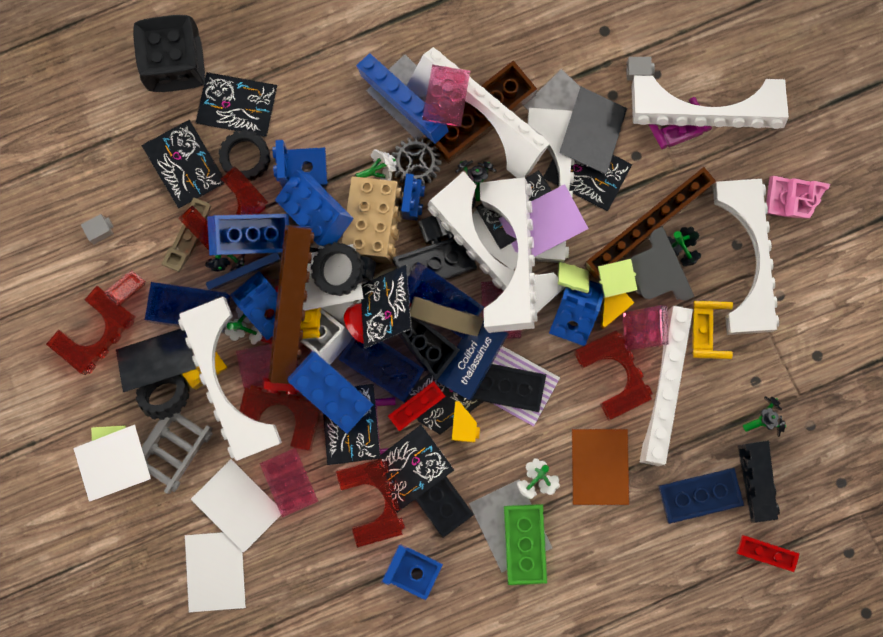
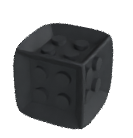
M168 15L147 18L134 23L133 38L137 69L140 80L148 91L171 92L197 88L205 84L202 43L198 27L191 16Z

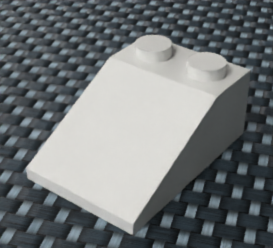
M321 308L320 337L302 339L300 342L311 352L313 350L316 351L324 360L331 364L353 340V337L342 324Z

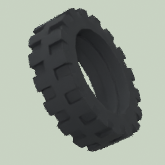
M242 130V132L235 131L233 132L234 134L231 136L229 134L226 140L221 143L219 162L226 174L234 180H241L242 182L254 181L257 177H261L263 172L268 169V164L270 163L269 148L263 138L255 132H248L247 130ZM251 142L258 147L260 159L254 168L240 171L231 165L229 154L236 144Z
M335 242L327 244L325 248H320L317 251L318 254L314 255L312 259L314 262L311 264V277L315 280V285L321 291L331 295L342 296L343 294H350V291L358 288L357 285L362 282L363 278L361 277L365 269H363L364 262L360 258L361 255L354 248ZM334 254H345L350 259L352 265L350 277L341 285H332L324 277L325 263Z
M179 374L139 387L136 390V401L147 417L150 416L154 420L157 418L165 420L166 417L171 418L174 416L173 414H178L181 408L186 406V401L190 397L188 393L190 389L184 378ZM168 383L176 385V392L169 401L160 405L149 404V398L157 387Z

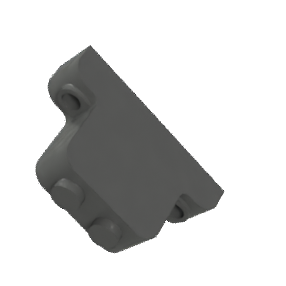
M663 226L655 229L649 237L652 248L631 258L633 271L636 273L635 280L637 282L636 291L638 295H643L646 299H653L672 290L677 300L686 301L695 297Z

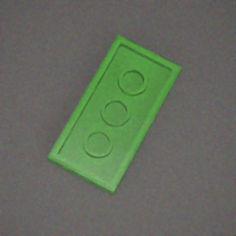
M543 504L504 506L508 585L546 584L547 569Z

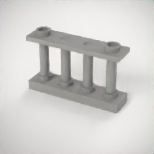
M181 412L173 414L174 416L171 418L166 417L165 420H159L141 447L149 474L167 485L164 490L167 494H171L172 491L175 492L181 484L179 482L180 478L203 443H207L213 435L211 432L213 428L206 425L205 429H202L180 415ZM172 421H177L199 435L193 446L170 431L168 427ZM161 438H167L189 452L183 462L159 448L158 442ZM151 454L159 456L178 469L172 479L148 464L147 459Z

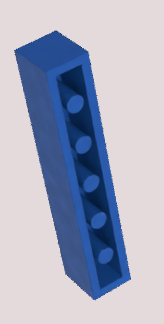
M369 53L356 65L361 77L434 144L449 132L445 120L373 55Z

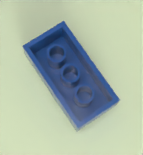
M299 170L294 171L275 199L299 226L311 228L314 233V241L317 245L323 247L327 244L338 242L354 219L310 174Z
M289 214L214 215L207 217L209 256L282 253L285 225H289Z
M314 350L287 378L292 386L346 434L373 406V403Z

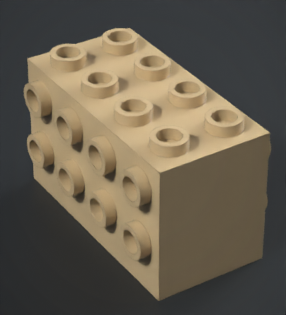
M353 176L351 179L347 212L354 219L343 233L342 243L346 245L353 244V247H356V251L361 256L370 257L377 263L392 264V259L397 254V248H394L395 240L398 241L399 239L397 225L402 219L400 204L403 202L404 194L397 181Z

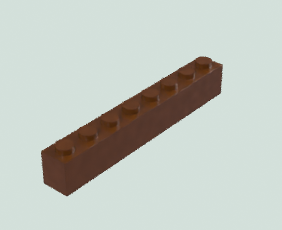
M705 167L700 169L588 259L584 264L586 269L597 280L600 277L598 266L618 262L649 238L655 229L664 226L711 188L716 180Z
M285 225L268 375L271 383L290 384L287 378L296 370L297 360H300L301 349L298 348L299 341H302L303 329L300 328L301 321L304 322L305 310H303V302L307 301L305 284L309 282L310 272L307 271V267L312 260V252H309L310 244L314 242V233L309 227Z

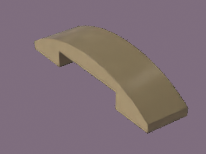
M193 198L186 212L187 217L172 248L169 247L162 262L163 266L177 272L182 270L201 235L211 209V204Z
M414 296L410 307V316L473 336H478L484 320L483 317L435 304L432 301Z

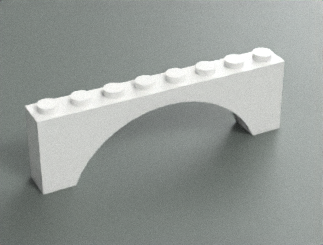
M433 47L423 54L406 86L420 98L430 94H448L465 100L477 108L491 122L499 134L505 149L507 170L516 178L526 177L550 143L471 79L469 75L465 74L454 63L443 56L440 51Z
M634 75L632 82L633 124H658L662 126L695 125L699 127L730 126L736 128L765 127L779 129L785 127L789 117L785 80L766 79L761 88L748 99L723 107H703L684 102L664 90L653 76Z
M529 108L527 124L550 143L547 149L556 164L559 187L565 184L569 191L570 184H573L574 172H571V165H574L575 160L559 152L573 111ZM569 191V193H570V195H571V197H572V196H573V191ZM566 241L535 256L534 259L541 262L564 263L565 258L569 256V247H566Z
M463 171L427 204L428 210L433 216H437L442 221L441 225L445 230L452 232L455 241L467 249L468 256L473 260L476 259L480 264V269L492 277L493 284L505 291L512 280L515 270L497 261L481 243L472 219V199L476 185ZM554 272L535 275L536 284L533 285V291L536 292V303L533 304L536 312H539L565 288V286L558 285V277Z
M525 177L480 183V200L483 206L498 213L509 222L514 229L518 243V260L512 280L505 291L494 302L484 308V327L488 333L533 329L534 322H537V312L534 310L533 304L536 303V292L533 291L536 278L535 274L532 273L535 259L534 255H531V248H534V239L530 234V231L533 230V221L530 219V213L533 212L532 202L529 201V195H532L531 184L527 183Z
M762 179L720 181L713 185L714 204L727 210L741 222L751 238L756 256L755 277L748 295L734 311L725 316L727 335L773 332L779 326V317L775 314L777 298L773 294L775 279L774 277L772 278L771 274L773 260L770 259L769 255L771 241L768 240L767 235L770 226L769 222L766 221L765 215L768 212L767 203H764L766 187L765 184H762Z
M221 297L180 313L179 325L182 331H186L188 336L185 338L189 349L192 348L195 354L192 356L196 367H200L202 373L199 374L203 385H207L209 392L206 394L209 402L214 403L216 410L213 412L217 422L220 421L222 424L221 433L224 440L229 442L230 447H228L231 458H235L238 461L281 444L282 441L275 425L261 423L242 414L230 403L219 384L215 369L217 342L223 328L233 317L226 298Z
M673 306L666 312L663 327L664 341L659 383L650 424L642 445L640 463L656 466L666 465L693 309Z

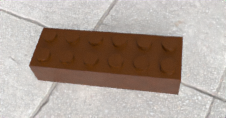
M514 60L481 85V87L512 112L521 108L535 97L537 93L535 85ZM462 100L441 116L445 120L449 132L436 144L432 142V145L437 147V151L449 164L493 130L494 126L477 108Z

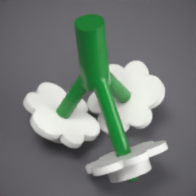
M375 149L371 154L374 164L369 169L355 174V177L367 178L375 176L380 177V180L391 181L392 172L396 171L395 166L397 163L395 158L389 153ZM384 167L382 174L376 173V171Z
M237 306L236 312L240 319L228 321L225 325V334L230 336L232 341H236L239 337L243 338L245 336L244 331L251 333L249 340H251V344L255 345L262 339V334L255 326H252L251 329L247 328L243 320L246 323H251V321Z
M537 458L526 464L527 476L532 477L533 481L528 483L526 480H522L517 483L521 494L529 499L537 495L534 491V485L537 481H539L538 485L543 494L552 495L560 487L558 476H546L549 466L546 462L539 461Z

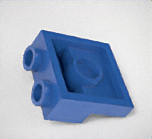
M406 173L401 212L402 219L418 221V215L422 216L423 204H420V197H424L425 186H422V180L414 179V174Z

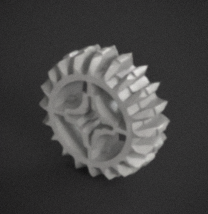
M417 136L413 142L410 137L407 138V144L402 140V148L396 146L397 152H392V156L397 163L395 166L397 171L394 174L395 177L401 176L400 182L403 183L406 173L413 174L415 171H421L424 174L414 175V179L422 180V186H425V180L430 184L432 182L430 176L436 179L437 174L435 172H440L438 165L442 164V161L438 159L441 157V154L435 153L437 147L431 148V141L425 144L426 138H422L421 142H419ZM412 149H421L417 153L409 152ZM426 153L429 154L432 160L430 168L423 161ZM403 156L409 162L406 171L400 165ZM419 159L420 164L417 165L416 163V165H413V160Z

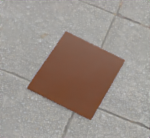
M572 429L573 505H629L628 429Z

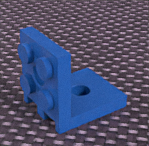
M275 140L276 146L272 147V151L277 165H273V172L276 181H279L282 188L295 170L304 172L302 167L306 163L312 164L313 169L310 172L304 173L310 174L321 186H328L325 147L287 150L283 140Z
M258 271L232 292L230 296L266 340L270 339L273 336L278 293L262 273ZM273 309L274 315L266 318L264 316L265 311Z
M589 280L588 293L565 287L549 334L585 346L604 296L602 284ZM569 321H575L578 325L572 326L569 324Z
M400 544L382 582L387 585L391 583L427 600L443 564ZM414 568L422 570L423 575L420 579H414L411 576V571Z

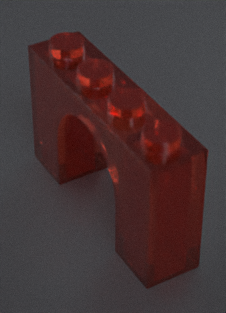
M235 166L220 179L237 199L238 208L235 215L259 214L266 208L268 201ZM191 206L178 219L209 250L208 221L195 207Z
M96 286L85 298V301L104 318L105 331L101 339L93 345L81 346L65 332L58 330L46 343L47 346L83 375L90 374L96 368L95 364L97 361L103 359L108 354L110 346L116 344L121 339L122 332L125 329L128 330L133 325L135 318L131 312L99 286Z
M617 330L574 351L582 369L601 360L611 359L619 362L626 371L627 384L620 394L600 403L608 421L652 400L651 395H653L648 384L645 385L642 380L644 378L642 371L639 367L636 368L633 363L635 358L630 350L627 351L624 345L626 343L622 333L618 334Z
M251 385V388H245L239 409L242 414L259 422L261 415L267 408L274 405L287 406L293 412L296 421L290 446L307 451L312 450L321 410L308 399L306 402L299 400V396L288 394V397L280 396L281 392H262L261 387Z
M382 457L336 471L341 491L366 484L376 487L384 496L385 508L377 519L352 527L357 548L403 535L402 529H405L403 518H399L397 510H400L397 498L393 499L392 492L395 491L393 482L388 480L386 475L389 472L387 461H382Z

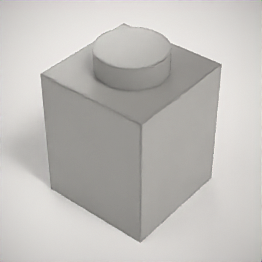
M628 57L626 62L627 81H633L634 75L651 76L654 74L655 64L651 63V57Z
M102 214L81 224L89 242L92 244H96L114 234L112 231L114 226L109 217L105 218Z

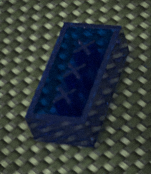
M420 262L416 264L407 278L410 304H412L414 296L432 301L435 304L477 316L484 309L483 305ZM450 330L462 339L466 335L465 333Z
M151 282L144 320L154 324L180 327L178 322L181 319L180 313L221 297H225L229 305L231 296L225 292ZM226 327L223 328L221 333L225 334Z
M352 338L339 357L341 363L405 403L425 372L423 367L383 341L364 349V343Z

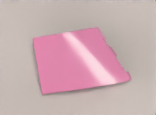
M770 176L766 200L768 206L767 214L809 219L814 213L815 207L819 205L820 198L825 190L829 189L830 184Z

